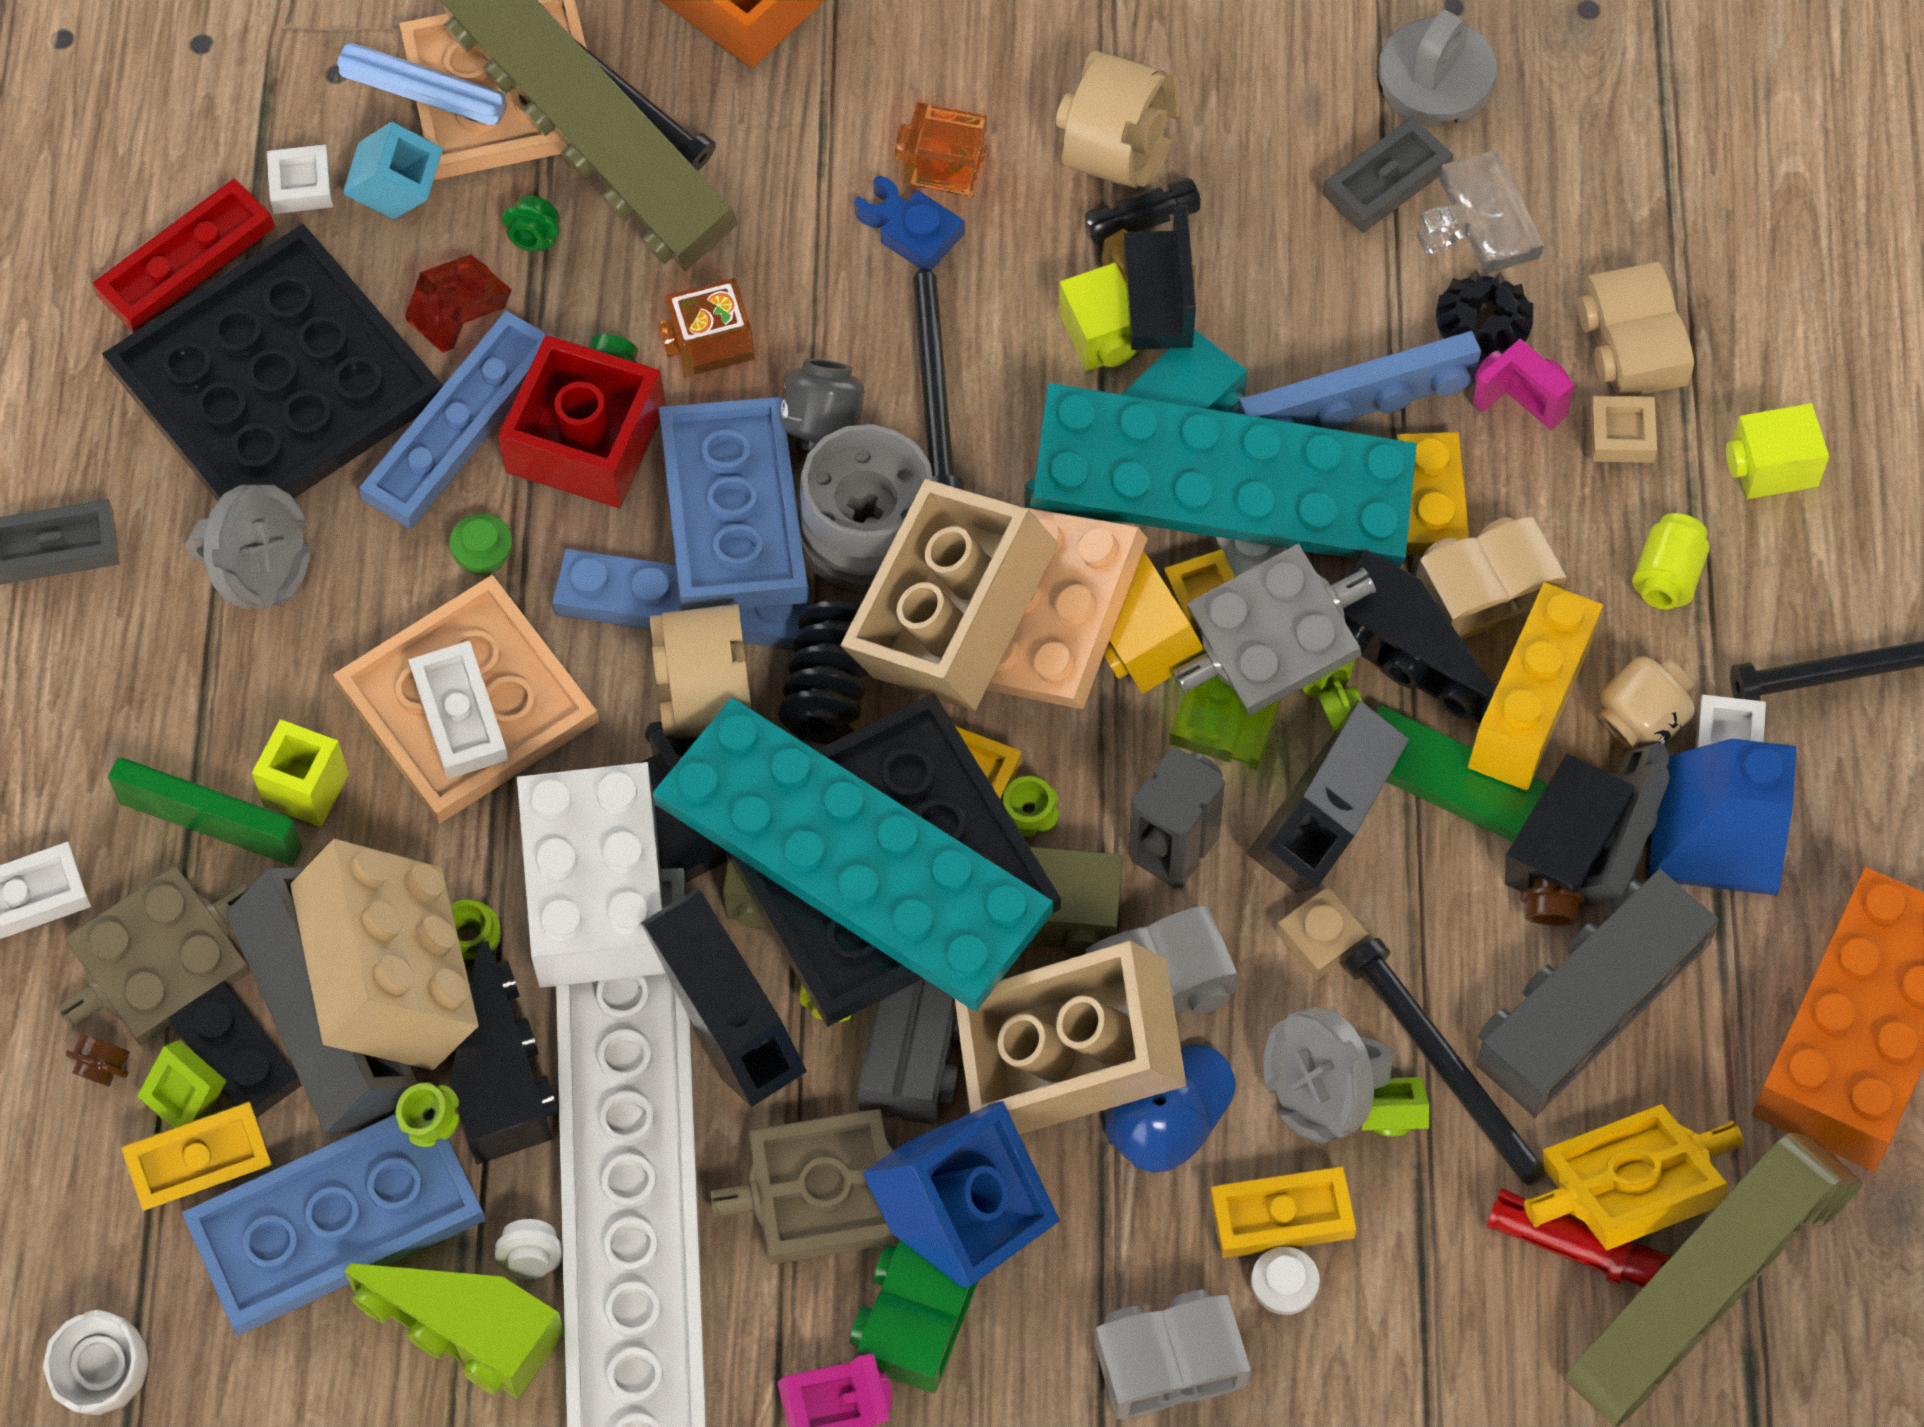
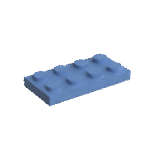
M782 397L659 407V423L681 611L738 604L739 609L808 603V586L787 433L780 422Z
M433 1109L428 1110L425 1119L427 1121L433 1119L435 1111ZM396 1114L181 1212L237 1337L349 1285L344 1271L350 1263L390 1266L486 1221L449 1139H439L433 1147H418L409 1141L408 1133H403L400 1130Z

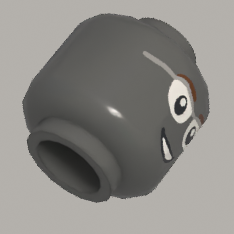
M806 359L803 361L802 368L795 369L786 376L780 410L781 425L788 434L798 438V448L811 451L824 436L846 426L860 425L865 392L864 386L859 379L852 376V367L830 360Z

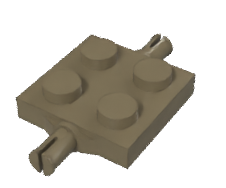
M174 865L65 936L69 947L83 965L89 984L88 987L61 1005L56 1006L71 1030L74 1029L76 1025L102 1008H105L108 1013L124 1023L136 1042L141 1046L171 1026L168 1019L222 981L227 987H230L248 975L250 971L247 963L231 943L227 928L230 922L226 915V912L249 889L246 884H241L239 888L212 905L207 899L195 893L180 870Z
M881 1109L749 1130L753 1165L749 1177L750 1184L710 1190L715 1219L721 1216L755 1211V1217L765 1231L770 1265L881 1247L886 1244H898L900 1240L890 1232L862 1173L893 1152L885 1137Z

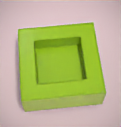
M179 1040L163 1046L137 1097L174 1128L208 1116L227 1081Z
M1422 1077L1391 1078L1389 1084L1374 1089L1373 1103L1367 1120L1361 1125L1362 1131L1373 1130L1375 1133L1383 1136H1402L1411 1132L1412 1129H1429V1101Z

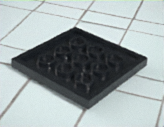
M304 224L296 227L102 353L108 369L217 501L220 500L224 493L239 485H275L290 494L293 499L419 416L443 387L440 381Z
M935 693L816 750L1053 901V913L1061 909L1060 895ZM725 850L827 1027L924 979Z

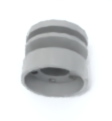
M867 424L846 426L828 434L808 453L801 473L799 528L803 556L816 574L837 587L857 592L869 590L924 479L933 481L931 464L918 444L897 430Z

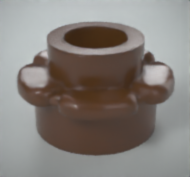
M1541 877L1534 879V888H1530L1520 895V900L1526 903V920L1540 925L1565 926L1578 922L1579 906L1585 904V898L1579 891L1570 892Z
M80 1034L74 1051H66L68 1058L77 1061L72 1073L110 1087L114 1075L126 1078L129 1075V1072H126L124 1068L130 1051L113 1044Z

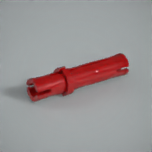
M1501 1188L1499 1191L1498 1201L1495 1200L1486 1227L1607 1274L1606 1281L1617 1286L1620 1285L1622 1280L1644 1288L1672 1257L1636 1242L1637 1239L1606 1251L1584 1221L1568 1214L1541 1224L1539 1227H1534L1525 1210L1524 1201L1526 1198L1509 1192L1505 1188Z

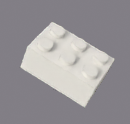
M648 762L517 777L531 958L539 988L666 974L641 925V922L665 908L655 804Z

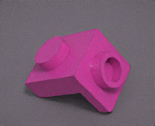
M1519 339L1503 354L1500 351H1495L1480 364L1474 375L1476 387L1472 405L1479 411L1484 412L1502 395L1507 393L1548 429L1552 430L1568 416L1575 384L1570 381L1566 371L1557 362L1551 359H1544L1523 340Z
M873 1353L858 1356L846 1364L788 1375L777 1381L788 1427H879L889 1420L888 1410L892 1406L891 1385L884 1370H878Z

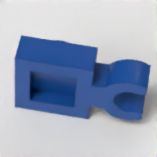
M877 176L873 183L874 194L885 200L884 202L874 205L859 196L854 201L857 219L867 226H884L880 230L881 243L920 269L928 268L932 270L965 234V220L919 190L905 201L899 197L898 188L894 182L883 176Z

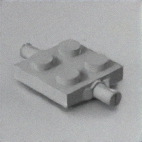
M1298 543L1186 603L1189 614L1202 634L1205 653L1176 669H1172L1173 675L1178 685L1180 684L1184 694L1218 676L1223 683L1234 690L1248 716H1251L1361 657L1360 646L1345 623L1343 608L1371 593H1375L1376 588L1371 578H1368V573L1364 568L1330 586L1328 581L1315 572Z

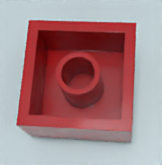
M545 335L498 434L506 473L621 509L658 427L659 407L666 406L661 371Z

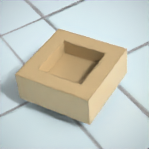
M1593 396L1590 405L1592 462L1654 463L1658 451L1655 397Z
M1328 886L1278 921L1276 928L1278 936L1316 980L1346 960L1354 951L1367 943L1369 939V932Z

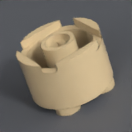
M1096 50L1092 51L1084 65L1082 80L1076 93H1067L1062 98L1057 111L1056 125L1058 128L1065 130L1064 147L1061 156L1062 165L1126 187L1130 186L1137 189V185L1141 187L1149 185L1161 169L1173 138L1163 136L1167 117L1177 120L1179 117L1181 86L1178 77Z
M738 604L662 613V615L650 616L656 683L659 685L662 727L663 733L668 740L698 738L731 697L752 710Z

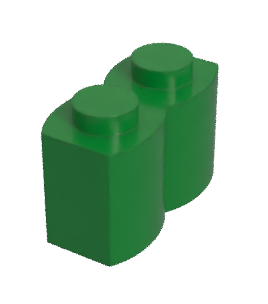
M899 1240L897 1247L886 1244L881 1253L873 1280L874 1283L882 1285L881 1291L873 1308L866 1305L861 1306L851 1331L849 1343L858 1346L857 1357L873 1353L878 1370H884L888 1378L935 1394L946 1370L958 1332L964 1322L979 1281L970 1287H960Z

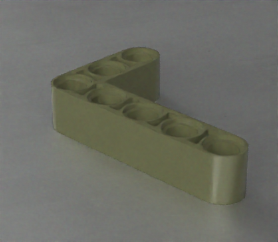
M1792 1132L1786 1134L1757 1162L1568 1371L1564 1380L1613 1427H1619L1650 1397L1805 1226L1822 1227L1826 1225L1854 1197L1863 1182L1814 1137Z

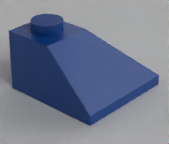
M1731 738L1669 755L1667 769L1670 779L1657 811L1658 820L1650 836L1647 880L1660 868L1678 884L1777 896L1780 889L1793 808L1796 746Z
M1004 1101L992 1103L911 1139L862 1172L890 1232L962 1288L972 1286L1060 1221Z

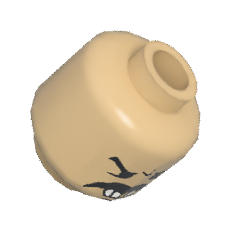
M1644 656L1637 657L1601 690L1600 703L1603 710L1598 714V718L1610 734L1628 750L1656 743L1664 745L1694 715L1695 707L1687 693L1694 687V683L1686 672L1669 658L1660 665L1653 659Z

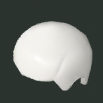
M90 1310L65 1321L49 1339L43 1363V1371L52 1397L68 1409L87 1415H102L125 1407L143 1387L149 1366L147 1347L138 1330L129 1321L106 1311Z

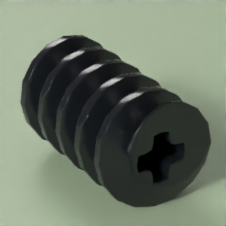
M822 601L810 604L801 611L798 620L800 631L797 632L793 643L795 653L791 656L788 665L790 676L787 677L783 688L785 698L781 701L778 710L781 723L789 731L801 738L819 744H830L854 732L846 723L857 721L860 716L861 709L854 701L863 697L866 686L858 678L867 676L868 672L840 645L860 607L858 604L844 601Z

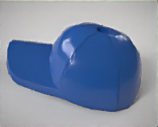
M1193 1044L1182 1047L1181 1053L1187 1086L1107 1109L1104 1129L1110 1145L1114 1144L1117 1150L1133 1163L1134 1167L1152 1173L1170 1171L1189 1160L1208 1138L1232 1102L1235 1094L1236 1083L1234 1073L1229 1062L1220 1052L1205 1045ZM1162 1099L1165 1104L1158 1106L1154 1103V1100Z

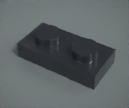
M223 981L168 1019L173 1030L183 1043L227 1081L222 1089V1093L229 1102L236 1106L251 1101L256 1118L302 1086L297 1074Z

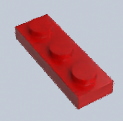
M233 178L95 280L92 285L96 296L134 333L275 228L272 215Z

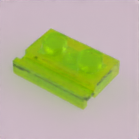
M1216 676L1184 694L1170 733V745L1231 763L1232 759L1249 764V769L1258 771L1283 699L1248 716L1234 690Z

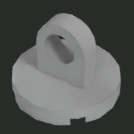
M1444 9L1435 18H1423L1403 25L1388 38L1380 54L1378 66L1379 80L1383 87L1382 94L1388 105L1406 119H1410L1413 116L1418 122L1426 126H1442L1443 121L1458 119L1457 123L1471 119L1487 105L1496 83V56L1485 37L1468 25L1467 21Z
M239 485L224 493L211 510L209 518L200 519L195 523L185 543L186 550L190 555L206 565L210 581L222 598L240 609H267L272 605H281L290 600L302 584L310 560V543H303L301 527H307L304 514L292 496L275 485Z
M1313 1007L1289 1014L1285 1020L1278 1021L1270 1030L1263 1054L1264 1080L1269 1094L1276 1092L1278 1100L1283 1106L1276 1109L1283 1122L1300 1137L1323 1143L1354 1134L1367 1120L1374 1099V1089L1389 1084L1391 1080L1394 1053L1391 1048L1381 1042L1359 1037L1354 1027L1335 1011Z

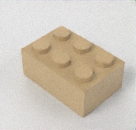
M924 479L840 646L873 678L927 696L935 693L940 700L976 711L1059 543L1027 508Z
M333 839L290 884L322 1043L325 1046L434 1070L479 1026L442 867Z
M1131 940L1003 979L977 1012L955 999L970 1113L992 1103L1004 1101L1019 1135L1187 1086L1167 959Z

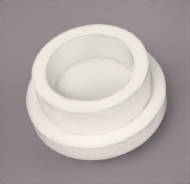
M522 1219L508 1224L503 1229L502 1237L498 1239L495 1245V1261L497 1264L520 1279L540 1278L556 1269L563 1259V1246L557 1238L556 1230L553 1226L541 1220Z
M1277 1247L1265 1252L1256 1261L1251 1276L1252 1291L1257 1301L1267 1310L1282 1315L1295 1314L1306 1309L1314 1301L1320 1282L1319 1272L1314 1261L1303 1251L1292 1247Z

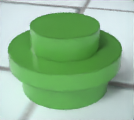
M474 514L464 518L454 527L450 536V549L456 563L462 568L480 575L490 574L500 569L509 558L513 548L509 527L503 520L491 514Z

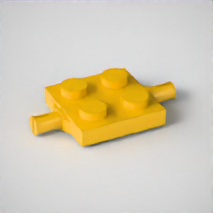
M1663 1104L1542 1149L1544 1170L1558 1189L1532 1199H1526L1524 1206L1530 1222H1533L1534 1227H1539L1541 1224L1569 1213L1575 1215L1586 1223L1606 1251L1715 1209L1727 1197L1728 1187L1727 1182L1711 1164L1710 1159L1735 1149L1743 1148L1744 1140L1738 1125L1735 1126L1734 1121H1729L1727 1124L1701 1134L1695 1133L1677 1123Z

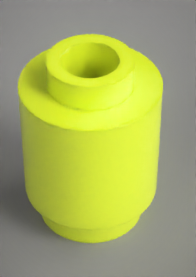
M1671 513L1664 515L1659 523L1650 528L1632 579L1634 589L1650 606L1668 610L1685 606L1692 601L1710 550L1707 540L1708 531L1699 520L1685 514Z

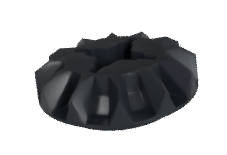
M1475 269L1468 278L1462 280L1453 278L1448 289L1443 295H1439L1436 309V324L1443 339L1472 331L1481 350L1480 359L1485 360L1495 351H1500L1503 354L1519 339L1526 342L1533 326L1534 303L1529 302L1525 297L1522 284L1513 285L1505 281L1501 271L1494 277L1480 276ZM1488 300L1493 301L1495 315H1491L1488 321L1483 323L1482 328L1477 329L1478 320L1476 319L1477 310L1475 309L1479 310L1483 303H1487Z

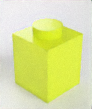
M1116 262L1059 281V316L1086 372L1101 366L1116 367L1122 365L1134 355L1142 353V350H1131L1126 282Z
M1812 403L1739 416L1733 440L1728 441L1726 444V460L1729 472L1733 478L1740 477L1747 500L1819 487L1829 459L1828 450Z
M280 719L251 774L264 807L322 828L349 776V771L338 740Z

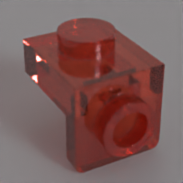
M472 254L420 272L405 318L410 325L444 353L455 348L464 323L504 309L512 289L493 274L487 265L478 261Z

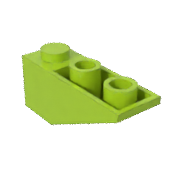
M350 1263L344 1271L355 1294L351 1300L361 1311L380 1323H385L390 1316L410 1329L406 1336L415 1346L436 1359H440L444 1352L465 1365L462 1373L468 1380L492 1395H495L499 1388H501L511 1396L519 1399L565 1335L558 1311L503 1276Z

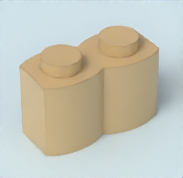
M1660 262L1588 275L1585 295L1578 297L1577 309L1583 331L1586 333L1593 331L1598 347L1595 348L1594 357L1600 381L1602 383L1610 382L1616 396H1638L1688 386L1695 363L1692 347L1683 321L1676 311L1671 286Z
M1510 517L1498 519L1487 525L1477 538L1459 541L1455 538L1440 540L1430 546L1425 551L1423 557L1419 559L1416 575L1417 578L1421 579L1461 639L1485 632L1505 620L1529 616L1543 582L1564 589L1567 579L1533 517L1516 520Z

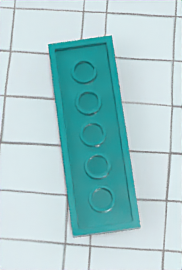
M1048 383L1044 396L1030 507L1287 549L1299 543L1302 550L1306 552L1359 560L1367 549L1388 562L1401 567L1406 558L1417 443Z
M732 697L653 791L654 804L975 1012L978 1011L1053 913V901Z

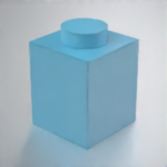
M391 121L358 142L343 195L395 220L428 200L443 148Z

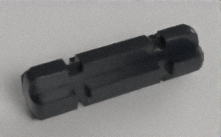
M1185 178L1167 184L1169 188L1167 191L1163 192V189L1158 187L1116 201V208L1110 209L1108 205L1088 210L1085 213V227L1091 241L1094 244H1103L1118 239L1117 232L1122 231L1123 234L1139 232L1171 221L1169 215L1174 214L1175 206L1187 205L1188 215L1198 212L1201 199L1194 181Z

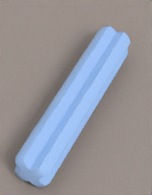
M355 43L346 44L338 58L337 66L342 77L491 126L499 124L506 110L505 94L501 91Z

